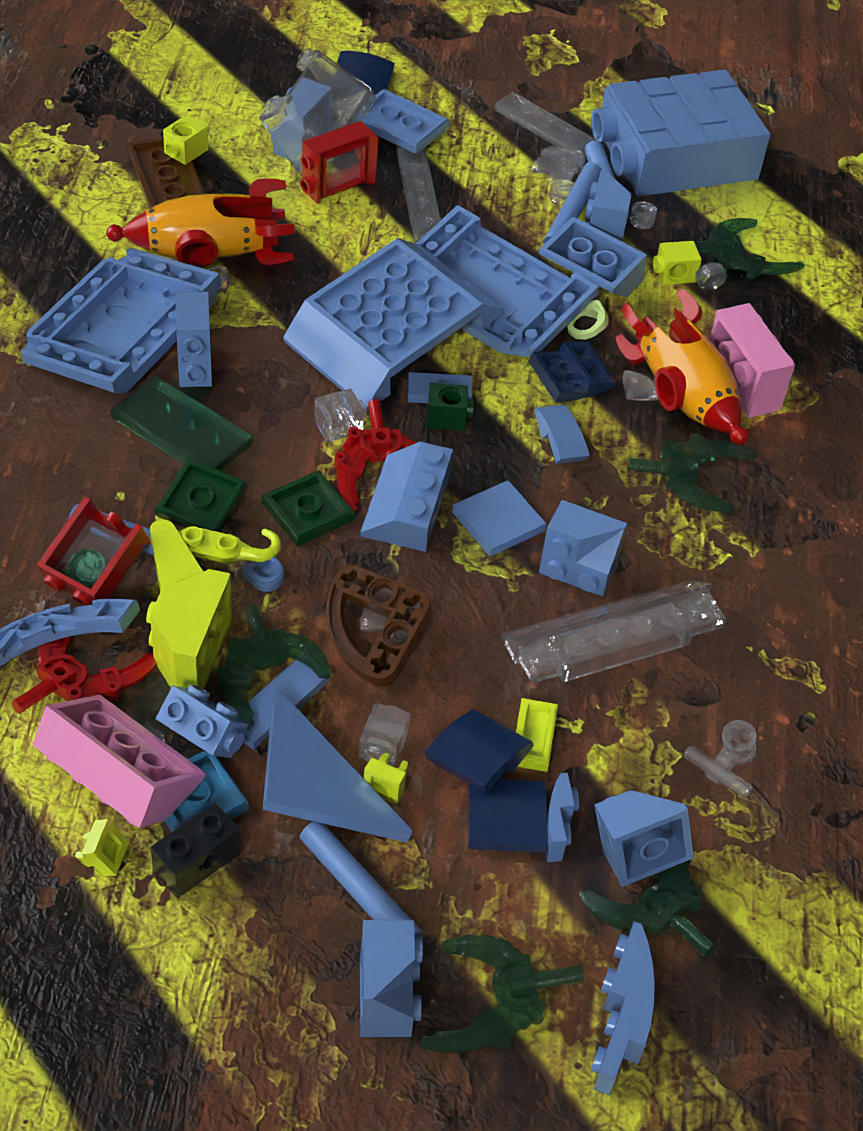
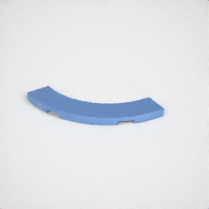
M130 599L93 600V605L72 608L71 604H65L12 622L0 629V667L28 650L57 639L96 632L124 633L140 611L138 601Z

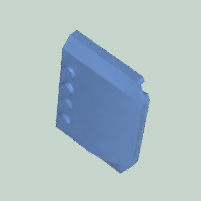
M459 205L415 243L421 245L504 309L502 316L483 329L479 328L472 321L460 328L499 353L530 358L532 352H541L599 293V286L576 272L570 278L481 227L480 217Z
M135 248L126 250L127 256L119 260H115L112 257L104 259L27 331L26 349L22 348L21 351L23 361L26 364L113 393H127L177 341L176 292H208L210 307L215 302L221 286L220 273Z

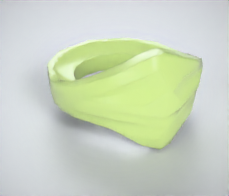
M593 300L567 325L568 333L575 339L585 340L592 338L608 326V314L600 301ZM581 316L597 319L596 323L587 330H578L574 327L576 320Z

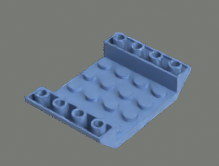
M397 238L305 299L286 331L283 341L364 410L368 411L370 400L378 399L382 401L391 395L390 378L468 322L472 321L479 328L483 329L502 316L504 309L421 245Z

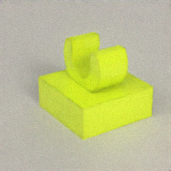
M385 752L382 754L379 760L371 757L364 769V780L382 799L398 805L404 794L408 762L403 760L400 767L395 768L388 765L389 753Z
M108 819L95 820L91 831L82 837L86 842L83 851L76 852L75 857L87 867L94 866L103 876H116L129 840Z

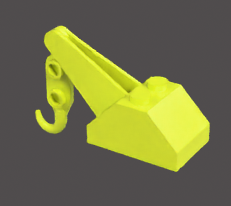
M157 520L151 524L150 538L160 595L156 602L152 601L147 611L146 621L151 624L149 646H153L157 667L171 688L173 685L188 688L190 684H194L205 689L232 621L231 574L212 569L203 571L194 557L224 564L246 560L251 562L269 561L277 556L281 549V540L273 531L262 530V535L271 540V545L266 549L250 547L231 534L195 526L178 531L174 524L168 520Z

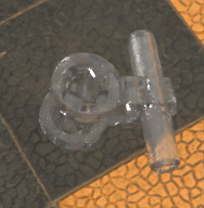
M735 720L724 727L722 732L723 748L714 760L693 746H689L686 749L684 758L706 772L705 777L717 785L722 783L742 797H747L753 789L752 785L731 770L735 764L743 765L749 763L755 757L757 751L756 731L750 723L743 720ZM742 739H744V740H746V744H744V743H742V742H740V741H741ZM733 741L738 743L737 746L733 745Z

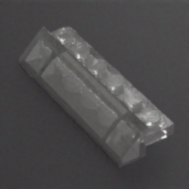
M688 580L502 633L501 638L515 665L521 663L531 683L559 676L562 682H566L688 646L691 643L692 636L724 627L726 617L710 594L712 583Z

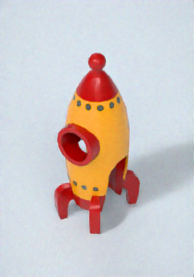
M280 179L255 180L249 188V195L200 194L166 200L143 211L128 222L125 227L113 224L106 231L108 239L113 242L127 238L130 242L145 250L176 258L179 262L199 268L212 264L217 258L239 256L255 252L256 260L263 266L283 265L294 260L293 252L281 253L272 250V247L277 246L278 236L295 234L294 223L277 224L278 219H285V210L272 209L273 198L266 197V194L269 192L286 190V181Z
M680 289L676 293L683 304V310L680 312L676 308L674 309L675 320L669 325V337L647 315L642 318L634 307L627 302L621 311L629 325L636 331L638 344H631L622 334L615 338L624 357L631 364L636 365L645 360L647 361L655 376V391L661 405L668 411L680 409L689 418L705 427L719 432L730 433V439L736 445L745 444L749 439V432L744 427H740L742 409L738 384L724 357L709 338L695 325L702 317V309L698 302L684 289Z

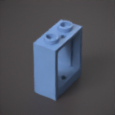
M176 292L179 387L212 386L208 292Z

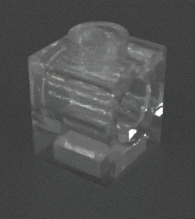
M351 388L315 398L314 421L327 443L346 438L350 427H358L360 430H363V419L367 416L366 407L361 399H357Z
M375 702L360 737L359 759L369 762L372 757L379 760L380 756L386 752L390 754L388 765L396 767L409 735L411 713L403 711L396 706H386Z

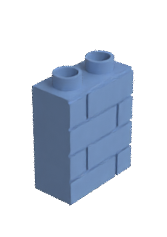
M726 69L701 72L700 75L693 73L670 76V79L667 77L640 80L639 83L637 81L609 84L608 87H605L602 108L594 109L591 116V128L595 140L606 143L611 152V165L614 173L617 176L624 175L637 197L758 180L770 138L769 131L739 87H736V83Z

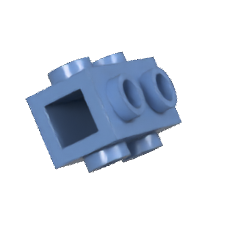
M190 684L188 688L173 685L155 719L209 754L231 758L242 746L244 733L249 725L237 717L239 711L223 702L215 704L208 699L210 696L208 691L194 684Z

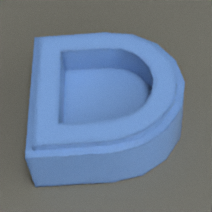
M274 557L269 561L251 562L243 566L242 575L255 589L271 592L282 586L284 582V567Z

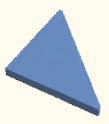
M275 691L271 707L263 810L408 842L412 835V829L282 692Z

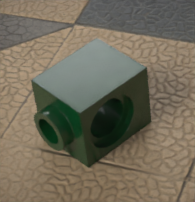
M429 383L426 428L465 431L466 418H472L474 399H468V385Z

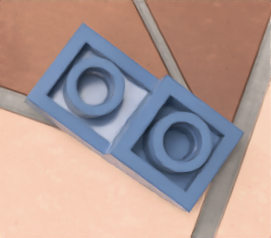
M566 405L537 407L534 410L542 439H549L556 464L585 461L590 456L582 432Z
M560 773L550 800L547 813V853H545L547 862L562 861L566 845L571 844L570 824L573 812L579 809V796L577 788L570 785L568 773Z

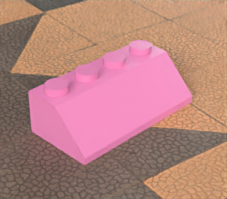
M101 695L46 705L32 744L50 762L59 765L72 776L74 781L86 786L98 796L101 802L113 807L125 817L128 823L138 828L165 821L206 776L203 770Z

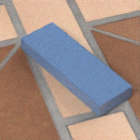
M301 655L239 710L237 717L249 724L244 733L243 742L254 750L269 737L272 698L275 691L282 692L299 710L329 682V674L304 655Z

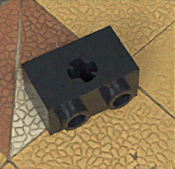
M216 803L212 804L150 847L154 874L178 899L241 854L240 828Z

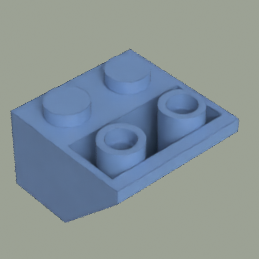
M600 170L598 182L592 181L585 223L622 241L631 193L607 171Z

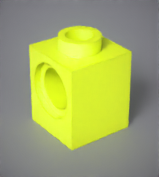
M189 115L183 116L163 129L164 153L184 165L209 150L208 126Z
M694 241L660 243L658 254L653 258V269L655 273H658L662 285L696 283L702 259Z

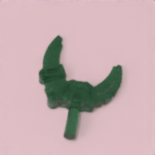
M733 218L718 223L715 229L711 231L708 241H694L699 253H713L715 259L718 260V269L727 271L729 268L735 270L738 268L747 271L746 275L750 279L761 276V273L770 275L794 273L805 266L800 261L797 263L791 261L769 262L765 261L766 257L752 253L751 257L744 254V246L740 236L737 234L743 230L756 227L757 219Z
M694 433L690 441L685 443H675L672 440H666L660 452V458L664 462L629 457L627 460V470L664 475L666 488L673 490L680 499L695 507L715 512H733L735 507L732 506L731 502L708 493L696 484L700 472L698 461L702 464L715 461L717 456L754 460L758 453L735 443L707 440L700 434Z
M254 604L249 605L245 609L253 634L245 639L231 638L228 640V654L225 660L226 667H221L218 670L219 682L224 687L226 702L239 711L237 717L249 724L248 730L255 724L252 720L254 712L247 698V691H251L255 680L254 669L264 671L272 666H281L289 657L308 666L318 678L327 680L331 677L326 656L313 641L310 642V639L305 636L286 633L283 628L273 631L271 629L267 630L259 607Z
M691 860L654 874L655 878H660V883H655L652 887L646 889L641 894L638 905L615 902L594 893L590 889L586 892L582 890L579 893L581 901L588 909H591V912L596 917L606 921V924L616 929L620 928L624 932L630 933L635 921L642 924L645 933L650 932L658 936L672 926L704 957L710 955L715 948V944L683 916L688 911L699 910L703 898L702 889L696 886L688 871Z
M471 934L442 941L443 950L446 949L447 954L475 958L495 969L492 975V990L499 1004L493 1011L489 1007L473 1018L474 1024L453 1031H436L431 1037L423 1036L419 1046L444 1053L470 1052L490 1045L506 1049L511 1044V1037L519 1030H525L532 1024L538 1025L544 1021L545 1004L539 1000L537 989L584 982L582 965L533 972L530 956L521 954L518 948H513L512 943L502 938L496 939L495 936L482 934L477 936V934Z

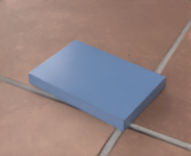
M385 89L350 114V123L361 121L375 135L414 154L420 152L449 128V119Z

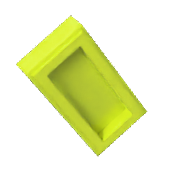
M525 698L521 699L516 733L532 741L534 746L517 767L544 772L548 771L558 704Z

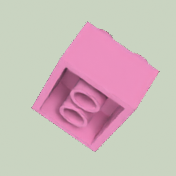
M750 303L717 310L709 340L724 357L737 381L741 409L748 418L781 410L792 373L794 372L795 364L793 359L785 352L777 337L771 333L763 322L762 317L757 314Z

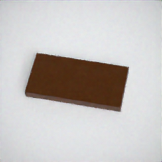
M164 138L126 143L127 154L148 209L166 200L188 195L205 194L192 161L184 165L165 154Z

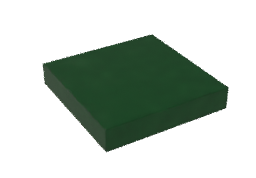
M187 458L154 511L157 517L168 520L183 528L195 526L221 533L246 493L248 484L247 481Z
M319 470L261 495L263 506L296 547L355 521V512Z

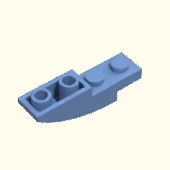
M635 921L629 936L621 933L613 957L620 959L617 970L608 968L601 988V992L608 994L604 1010L611 1013L604 1034L611 1036L608 1048L598 1047L591 1071L598 1073L593 1089L607 1095L611 1093L623 1058L639 1064L647 1042L653 1015L655 988L653 961L643 926Z

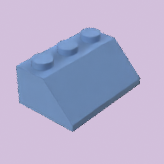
M575 217L566 222L539 249L540 255L572 272H576L602 288L624 297H628L644 278L647 254Z
M418 442L388 454L360 536L426 552L451 475L453 449Z

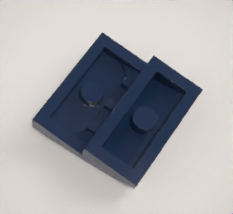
M341 51L329 85L354 97L357 90L374 97L383 89H388L395 63L369 53Z
M563 342L559 351L532 352L528 361L555 403L594 396L613 388L616 383L588 342Z
M473 709L450 724L424 752L427 760L487 794L505 770L513 773L533 748L534 744L529 739Z
M498 779L487 794L468 784V849L547 853L545 781Z

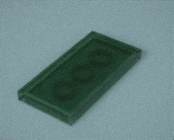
M156 375L110 410L112 419L183 464L187 458H190L221 471L253 444V436Z

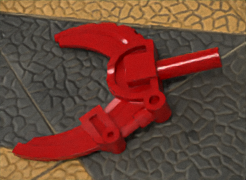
M378 399L370 400L368 403L372 428L370 430H360L358 427H350L347 432V439L342 446V452H337L334 458V468L337 470L338 493L355 513L358 511L356 505L359 503L356 492V480L361 478L366 468L365 462L367 460L372 463L385 462L388 454L417 443L413 439L410 440L407 436L401 435L399 429L384 428L381 401Z
M73 636L42 644L39 646L37 654V674L42 682L13 700L12 706L17 713L21 714L53 692L66 701L101 695L106 697L109 702H117L124 689L140 682L156 668L157 662L154 659V654H145L138 661L121 670L114 666L99 669V674L87 675L86 666L77 661L74 656L66 655L68 644Z

